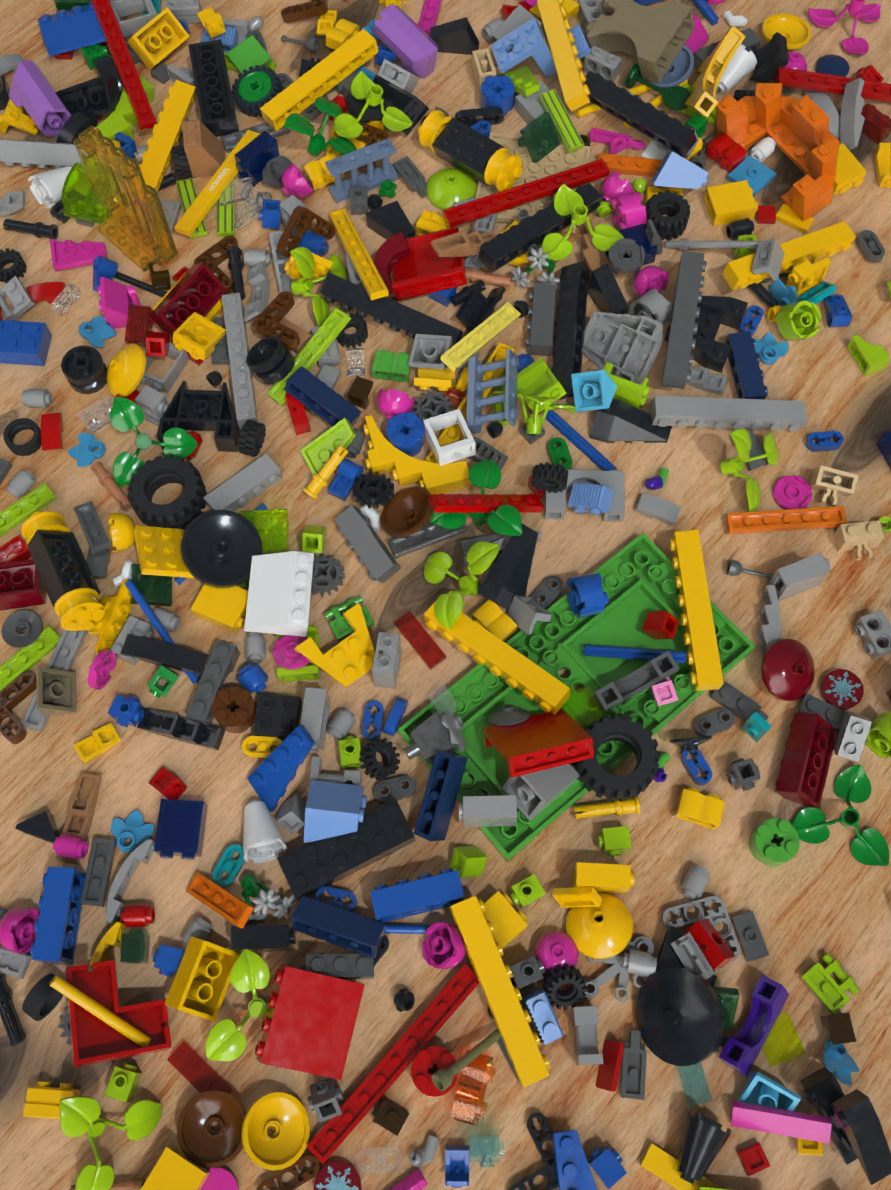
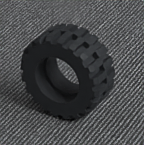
M166 455V458L158 456L153 461L149 459L145 462L144 466L140 465L136 469L137 474L134 473L131 477L132 483L128 485V498L131 506L141 522L147 526L185 529L187 524H190L193 519L202 514L201 509L206 507L203 497L207 495L199 471L190 461H185L184 458L179 456L176 458L173 455ZM178 483L185 486L182 495L170 504L159 505L152 502V497L156 490L165 484Z
M613 715L610 719L608 716L601 717L599 722L596 720L592 722L585 731L593 737L594 758L575 762V769L579 772L580 781L586 783L585 788L589 792L591 790L595 791V796L599 798L602 796L607 797V801L614 802L615 799H619L621 802L626 801L629 797L632 799L637 797L647 789L659 768L660 751L656 750L658 747L656 739L652 740L651 738L653 733L649 729L645 731L642 728L644 724L640 721L637 723L632 722V717L626 716L625 719H620V715ZM608 741H619L628 745L636 756L637 763L635 769L625 776H615L606 772L597 761V750L600 745Z

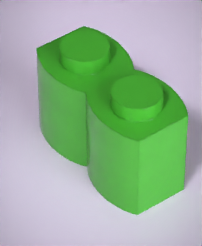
M388 350L376 351L371 370L373 378L409 382L412 367L408 366L410 355L405 352L393 354Z

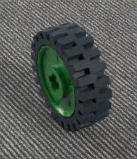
M255 65V69L251 66L249 71L245 69L243 70V75L241 73L238 75L239 79L235 78V84L232 85V95L242 113L250 117L251 115L257 117V114L262 117L260 108L277 96L278 93L282 92L283 87L274 70H271L270 67L266 68L264 65L261 68L259 65Z

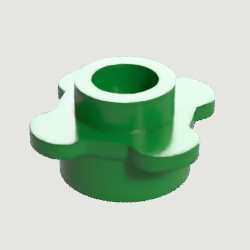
M386 180L380 184L381 190L379 195L381 197L393 198L396 196L395 189H397V185Z

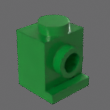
M100 43L81 48L90 70L96 69L92 60L108 55L106 47H101Z
M697 113L686 121L685 126L689 125L695 129L697 136L701 139L705 134L708 120Z
M161 665L147 685L151 688L149 692L158 698L161 695L166 697L180 676ZM165 679L167 682L166 686L161 687L159 681Z

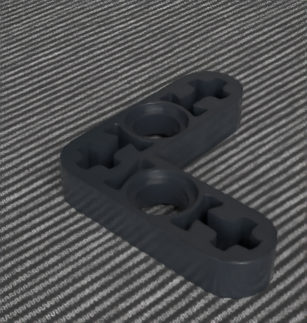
M533 1113L527 1119V1128L545 1166L514 1183L509 1190H515L516 1188L524 1190L527 1188L524 1184L529 1181L531 1190H537L533 1185V1180L538 1175L546 1178L547 1185L543 1190H553L557 1187L556 1175L554 1173L555 1163L552 1162L550 1165L548 1163V1159L554 1158V1153L548 1155L542 1149L543 1142L552 1140L551 1132L553 1130L544 1115ZM535 1117L538 1120H543L544 1123L541 1125L543 1132L545 1133L547 1130L550 1132V1135L543 1136L539 1142L536 1139V1136H541L536 1128H531V1125L534 1123L532 1119Z

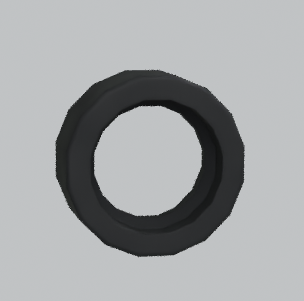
M27 418L16 419L5 428L3 439L14 454L29 456L41 448V430L33 420ZM22 430H33L34 435L28 443L23 445L14 444L13 439L17 433Z
M48 974L39 980L23 1002L22 1010L35 1021H40L49 1015L64 996L49 986L51 980L55 977L54 974Z

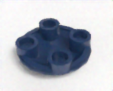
M830 54L821 57L817 61L815 71L816 73L846 77L850 66L843 57Z

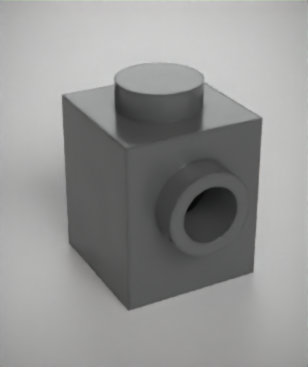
M350 186L351 215H362L369 212L367 186Z
M535 956L510 966L513 975L512 979L519 990L544 978L542 975L545 973L543 964L540 959L536 961Z

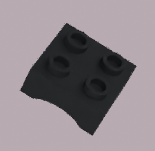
M776 32L767 45L753 52L757 59L753 79L760 83H765L777 73L779 67H785L788 64L787 38Z
M351 95L345 96L346 110L352 116L358 118L366 100H359ZM384 101L383 105L386 111L387 107H391V103ZM380 104L377 106L368 105L360 122L368 123L370 120H382L384 115L381 113Z
M259 693L253 735L277 737L285 740L298 727L302 706L301 698L297 696Z

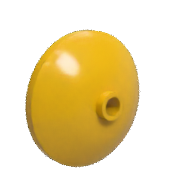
M779 13L771 15L762 25V34L766 41L769 43L772 36L778 32L787 38V50H796L808 44L812 35L808 23L792 14Z
M134 343L127 344L121 347L110 360L106 381L112 395L119 394L122 398L126 397L139 385L146 366V355L141 346Z
M598 893L602 898L601 906L570 908L566 918V931L572 937L580 953L590 958L606 959L619 954L627 947L633 934V919L629 909L621 900L609 894ZM601 917L603 918V920L601 922L595 921V918Z
M283 1092L269 1093L257 1099L248 1109L242 1125V1143L246 1154L254 1164L266 1170H282L294 1164L304 1153L310 1136V1122L304 1106L297 1098ZM271 1126L273 1131L271 1135H268L267 1130Z

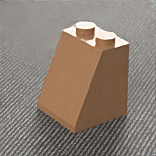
M200 120L182 122L184 150L192 177L213 176L225 161L224 145Z

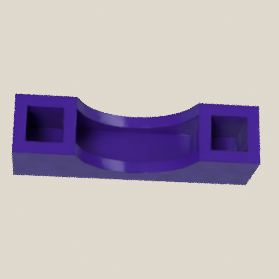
M764 975L761 976L752 993L751 1009L746 1022L738 1033L729 1037L719 1056L726 1066L746 1077L789 996L782 984Z

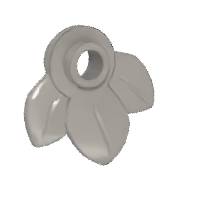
M454 713L450 715L444 714L441 722L450 732L451 744H458L460 751L464 752L465 740L462 734V719Z

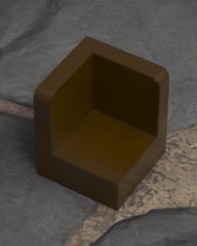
M148 263L153 291L171 289L169 270L154 271L152 263Z
M356 376L348 392L349 402L354 406L367 409L369 405L368 395L374 385L373 381Z
M849 1012L820 1017L822 1026H828L833 1045L856 1042Z

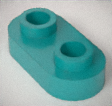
M233 844L227 847L216 865L212 877L214 882L221 887L232 885L243 867L245 859L242 846ZM235 853L240 855L238 860H233L232 858ZM223 873H228L226 880L221 878Z

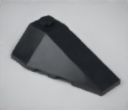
M106 75L56 92L69 112L77 113L86 110L93 115H104L115 111L121 96L117 78Z
M613 398L609 408L597 410L589 438L605 443H614V441H625V443H632V441L667 443L672 426L660 427L652 425L650 414Z
M522 524V535L511 537L484 579L478 593L510 609L514 595L526 596L528 579L531 573L530 569L539 533Z

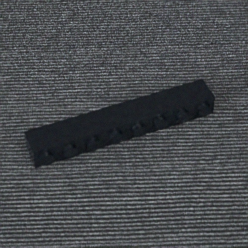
M591 71L587 73L585 84L588 85L591 93L588 95L591 103L682 157L696 143L695 130L691 126L683 125L677 118L672 119L665 111H659L651 103L643 102L639 96L629 94L625 88L617 87L613 81L605 80L601 74H595Z
M590 183L579 186L575 190L582 197L584 205L588 208L587 215L596 211L601 204L603 196ZM552 202L545 209L537 211L535 215L525 218L518 225L511 226L509 230L498 234L489 242H484L480 246L478 258L491 272H494L526 253L532 244L539 245L547 235L559 233L569 227L572 222L571 214L567 216L559 215L554 209V202Z
M581 261L561 268L557 321L555 322L556 334L554 337L553 367L551 368V372L567 393L559 400L574 396L571 374L581 373L589 271Z
M329 272L320 291L325 296L324 300L333 304L335 301L340 302V306L349 311L351 308L356 309L357 314L365 318L367 315L374 317L373 321L381 325L384 322L390 324L389 328L397 332L400 329L406 331L405 335L415 339L416 334L452 336V346L460 341L463 331L389 298L382 297L371 300L365 288Z

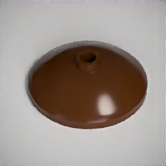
M413 486L396 493L391 498V502H387L382 511L381 525L383 529L393 537H406L423 528L433 512L428 502L430 492L423 487Z
M210 1090L198 1094L186 1104L178 1119L177 1138L182 1152L190 1161L202 1167L215 1168L229 1163L241 1152L244 1147L242 1143V1125L246 1115V1110L241 1102L228 1092ZM216 1121L220 1124L219 1130L213 1128V1122Z

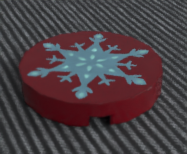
M837 669L831 671L823 678L821 695L822 697L824 696L827 703L842 710H849L861 701L864 695V687L861 680L854 673L844 669Z
M343 1161L330 1162L317 1174L314 1190H362L361 1177L350 1163Z

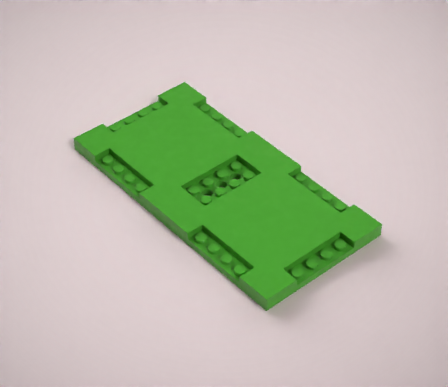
M642 533L593 572L601 575L603 592L607 593L609 599L602 613L577 618L578 614H573L570 609L566 594L547 609L552 614L549 622L536 621L531 635L521 630L506 642V644L570 688V697L560 709H563L584 730L588 729L595 720L599 722L601 717L608 716L609 719L613 715H620V719H625L626 716L632 717V722L637 723L640 721L643 723L642 728L645 731L649 729L653 733L651 736L653 738L665 725L705 692L695 691L694 685H691L689 677L690 672H692L691 665H688L686 660V663H677L680 669L669 676L678 701L657 706L651 690L648 688L605 713L599 704L595 709L587 706L588 700H596L593 695L595 691L625 677L649 661L585 656L583 653L585 645L689 652L688 645L684 644L683 639L686 632L685 626L681 625V614L683 612L682 607L678 606V595L680 593L679 588L675 587L676 569H673L672 561ZM711 602L722 675L724 677L751 654L756 646ZM658 610L667 611L679 620L674 639L654 640L642 631L647 613L657 612ZM478 664L397 730L398 734L409 746L413 744L410 733L434 713L438 712L441 719L444 714L450 715L454 713L460 716L463 721L462 734L465 740V750L461 752L458 747L456 753L464 755L468 759L456 801L463 803V796L506 795L502 787L510 778L507 761L494 746L485 747L483 727L492 725L488 722V716L501 709V706L505 704H512L513 707L529 711L530 716L546 712L539 707V703L524 697L522 691L518 688H511L501 676L496 677L489 671L487 666ZM562 669L568 670L570 677L562 678L559 675V671ZM576 684L582 685L584 692H574L573 686ZM608 741L601 744L598 748L597 761L606 772L611 774L631 757L634 752L628 745L622 742ZM421 755L417 756L424 765L426 764L430 770L432 769L434 760L425 763ZM575 762L570 763V765L573 766L575 769ZM578 777L569 789L531 821L517 807L516 826L479 827V830L505 861L508 862L539 836L545 828L589 792L585 788L586 783L584 781L581 782Z

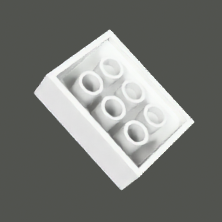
M290 551L252 556L244 631L306 637L314 553Z

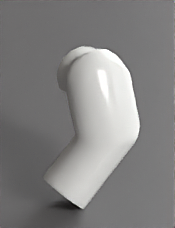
M729 10L723 15L728 24L735 28L744 27L747 24V18L742 15L734 16Z
M367 504L360 508L361 512L370 519L373 529L379 531V513L373 507L368 508Z
M126 560L123 563L122 573L112 578L116 587L121 585L123 579L132 580L134 578L136 565L133 561Z

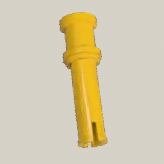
M339 444L319 473L313 474V479L307 487L303 488V491L312 498L317 499L318 493L324 486H327L328 478L349 451Z
M638 796L621 802L619 799H615L614 802L574 806V812L583 811V813H575L576 820L616 814L619 817L627 813L641 814Z

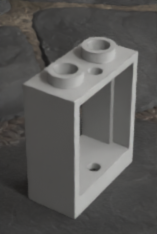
M117 0L110 2L123 37L134 35L157 16L151 0ZM143 11L147 12V15L135 17L132 19L121 21L120 17L140 13Z
M171 342L166 357L175 361L163 380L146 374L156 356H147L145 348L146 366L140 384H147L159 392H169L189 361L187 351L184 349L182 351L178 350Z
M379 632L372 669L375 687L396 689L402 653L400 634Z
M305 687L300 726L304 725L315 741L310 751H319V749L325 748L331 703L327 689Z

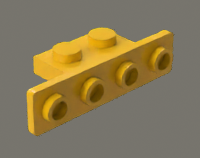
M123 579L116 597L103 596L100 601L105 608V614L101 620L95 623V627L88 631V633L94 636H100L94 652L97 654L103 649L110 650L134 604L135 599L125 585L129 581L127 579Z

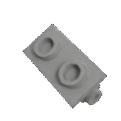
M690 932L671 943L672 948L685 968L698 973L705 979L715 974Z

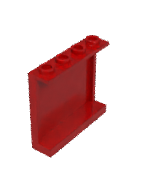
M458 226L406 239L412 254L400 259L393 266L394 282H392V289L397 301L467 285L464 256L438 257L430 244L433 240L459 232Z
M560 709L555 715L551 712L529 716L526 721L515 725H490L483 727L485 747L494 746L507 761L508 774L511 778L594 758L593 737L563 709Z
M281 964V968L276 970L274 983H276L274 993L271 992L268 999V1007H270L268 1017L265 1016L262 1022L261 1031H264L262 1040L257 1042L255 1048L256 1059L261 1064L341 1080L365 984L359 981H350Z

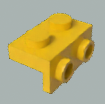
M449 367L445 370L418 368V377L414 378V385L424 390H430V386L437 387V390L448 391L449 388L455 385V371L453 372Z

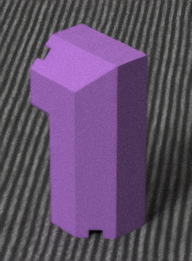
M389 5L380 13V21L376 19L374 22L373 33L402 60V68L415 76L418 75L420 78H426L434 72L438 52L437 43L398 5Z
M20 61L10 88V99L15 106L20 108L21 105L25 108V111L28 112L39 130L46 137L58 136L61 128L72 115L33 61Z

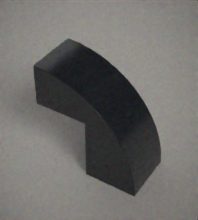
M109 55L92 60L98 76L116 77L119 90L122 91L123 85Z
M86 110L75 113L61 128L56 143L79 144L81 135L97 127L98 117Z

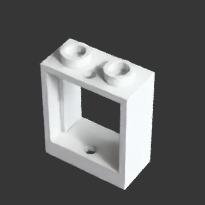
M460 409L423 420L425 435L439 466L476 455L475 441ZM458 424L465 439L440 447L434 431Z

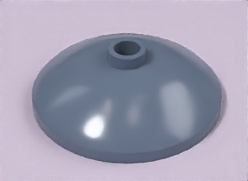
M684 45L659 84L650 80L647 81L664 89L681 84L690 76L694 68L692 51Z

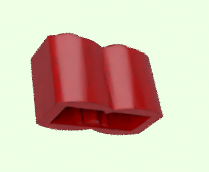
M721 133L710 141L706 148L707 156L718 162L720 167L728 172L735 169L746 158L747 154L740 144L734 143L732 138L725 133Z

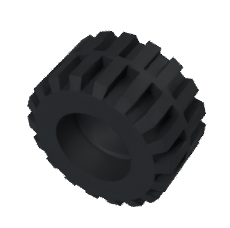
M658 192V195L654 194L646 204L647 222L648 220L654 222L661 240L676 239L686 230L690 216V205L686 199H683L682 195H677L676 192Z

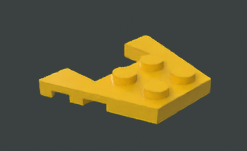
M359 603L342 614L354 632L327 652L322 654L311 637L294 648L296 652L301 653L308 661L317 665L325 674L344 688L371 670L374 663L375 651Z

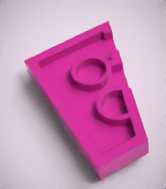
M50 239L55 271L91 265L93 260L99 255L108 258L106 246L103 242L83 241L82 243H73L72 240L59 242L56 239Z

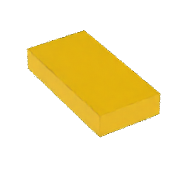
M783 204L776 214L777 221L804 234L808 232L815 218L811 217L803 222L786 204Z
M594 887L554 888L552 896L562 908L599 907L602 903V898Z

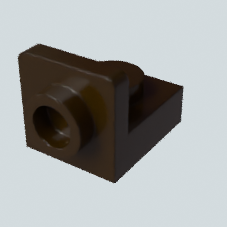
M384 1099L382 1103L378 1101L371 1113L375 1116L372 1122L379 1124L396 1136H398L409 1115L408 1112L387 1099Z

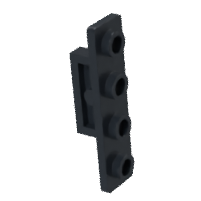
M504 287L493 289L487 298L478 288L472 290L456 314V317L467 328L461 339L494 312V307L503 298L502 295L506 290Z

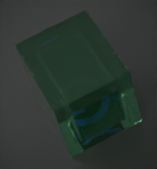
M139 929L130 930V934H122L120 962L125 964L148 963L150 935L143 933L144 930Z

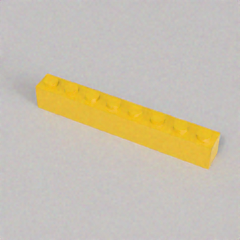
M537 0L564 99L570 110L574 111L590 103L588 95L591 93L588 85L585 84V81H587L586 76L581 71L583 65L580 58H577V55H579L576 45H573L575 38L572 32L569 31L571 25L569 20L566 19L568 16L564 6L562 7L564 1Z
M364 29L356 33L325 59L317 63L282 92L278 93L277 96L265 103L260 108L264 120L277 132L284 126L290 114H300L313 104L316 98L322 97L379 52L376 39Z
M179 80L175 81L174 86H170L169 98H165L163 112L160 111L158 116V125H154L153 137H149L147 143L148 150H144L142 155L143 162L138 164L136 170L137 177L132 179L131 188H133V196L154 203L172 158V147L177 145L183 130L182 122L187 120L194 102L195 86Z
M843 221L779 244L784 252L780 273L790 272L798 263H803L807 260L815 262L827 256L831 257L840 251L845 252L849 250L856 238L855 234L847 223ZM756 253L727 263L722 275L733 291L739 288L744 289L753 283H760L766 278H772L769 272L754 275L752 272Z
M699 530L676 531L672 539L669 540V548L674 554L672 567L676 569L675 587L679 588L680 593L678 595V606L682 607L683 612L681 614V625L685 626L686 633H684L683 639L684 644L688 645L689 651L687 652V664L691 665L692 671L689 675L690 683L694 685L695 691L719 690L724 681Z
M435 602L424 613L425 624L430 630H436L441 633L444 640L449 643L451 641L455 643L462 653H469L473 656L475 662L479 665L484 664L487 666L489 671L496 677L501 676L511 688H518L522 691L524 697L539 703V707L545 712L549 713L550 711L555 715L569 699L570 688L465 614L461 613L452 629H448L435 616Z
M475 895L450 906L449 909L464 939L466 951L520 1085L526 1087L550 1076L547 1070L550 1068V1064L545 1054L541 1056L538 1048L541 1045L539 1037L529 1027L531 1018L527 1009L523 1010L519 1001L522 1000V996L517 986L513 988L510 980L513 977L508 964L504 965L501 956L504 953L500 943H495L492 934L495 931L490 920L486 921L483 913L486 912L482 900H477Z

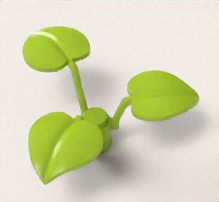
M363 71L354 78L350 88L355 98L366 100L360 115L355 120L350 114H340L334 122V130L337 134L344 138H357L363 131V127L358 122L361 120L368 105L377 106L380 104L381 113L384 115L382 123L387 129L398 132L411 127L413 124L406 114L395 107H387L386 111L384 110L383 88L370 80Z
M565 184L559 188L554 199V209L561 216L571 214L572 222L564 238L559 233H551L544 238L542 248L543 254H549L547 259L559 261L567 258L573 249L572 243L567 241L574 225H582L585 222L587 223L590 235L593 236V246L600 251H609L616 241L624 239L620 232L606 224L596 225L593 232L589 221L590 217L587 216L588 208L584 205L582 197Z
M298 247L291 250L290 253L295 258L298 269L303 277L292 281L291 289L296 296L303 294L304 297H313L312 306L319 327L331 314L330 307L324 298H320V295L309 292L313 289V283L325 280L327 275L310 280L314 274V257L308 248ZM336 254L331 255L329 258L333 262L330 269L331 274L347 280V272L341 258Z
M505 390L493 391L489 397L505 394ZM517 392V398L520 399L523 409L524 423H527V434L541 435L542 424H544L549 410L558 408L567 410L574 415L576 413L574 406L551 404L545 408L541 418V415H538L539 403L543 405L546 402H556V399L546 396H524V394ZM524 399L536 401L534 415L529 414V418Z
M742 428L734 430L729 434L734 440L738 456L722 460L721 471L724 475L733 474L734 477L747 479L746 494L749 512H754L761 501L759 483L757 480H753L752 476L740 474V472L744 470V463L767 457L769 465H775L778 462L779 452L774 435L767 433L764 437L766 453L749 458V451L752 447L751 437L748 430Z
M481 541L472 545L466 556V560L469 563L467 569L471 576H463L461 578L448 571L453 561L447 553L436 552L427 558L424 564V576L428 582L432 584L440 583L445 578V575L448 574L459 581V587L463 590L450 591L449 595L442 594L435 602V616L446 628L452 629L455 621L463 611L464 598L461 594L466 596H476L479 594L478 590L481 583L477 581L478 578L475 574L483 573L492 564L500 550L498 544Z
M244 949L233 965L230 974L231 984L237 991L247 993L252 990L253 997L248 1003V1013L237 1027L230 1019L221 1020L213 1026L206 1041V1056L209 1060L232 1061L241 1056L246 1047V1037L240 1030L251 1016L260 1017L264 1013H269V1008H266L265 999L257 996L256 989H263L268 985L270 972L265 961L251 950Z
M74 1096L60 1099L61 1130L68 1137H78L86 1132L96 1158V1165L87 1164L79 1172L75 1190H109L113 1184V1168L108 1164L101 1165V1158L94 1139L104 1132L105 1125L121 1130L127 1129L126 1134L130 1140L143 1139L157 1126L162 1113L161 1103L147 1099L134 1102L126 1110L124 1115L125 1124L122 1125L110 1121L106 1117L102 1119L100 1117L101 1107L91 1097Z

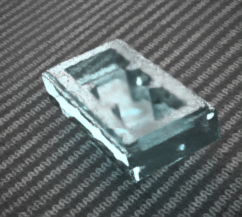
M701 1062L690 1066H677L688 1107L711 1102L712 1098Z

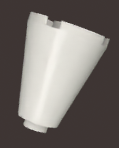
M740 44L722 74L716 92L720 94L727 93L755 68L757 59L751 50L750 52L745 50L746 46Z
M70 166L33 174L28 178V182L31 181L32 184L29 187L40 205L44 203L47 206L45 207L46 209H51L78 183L79 174L75 168Z
M252 800L244 808L243 857L246 862H249L248 859H252L254 863L274 860L278 857L279 852L283 851V854L286 852V842L266 804L260 800Z

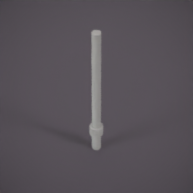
M680 239V241H666V248H680V250H688V248H757L758 242L762 241H689L688 239Z

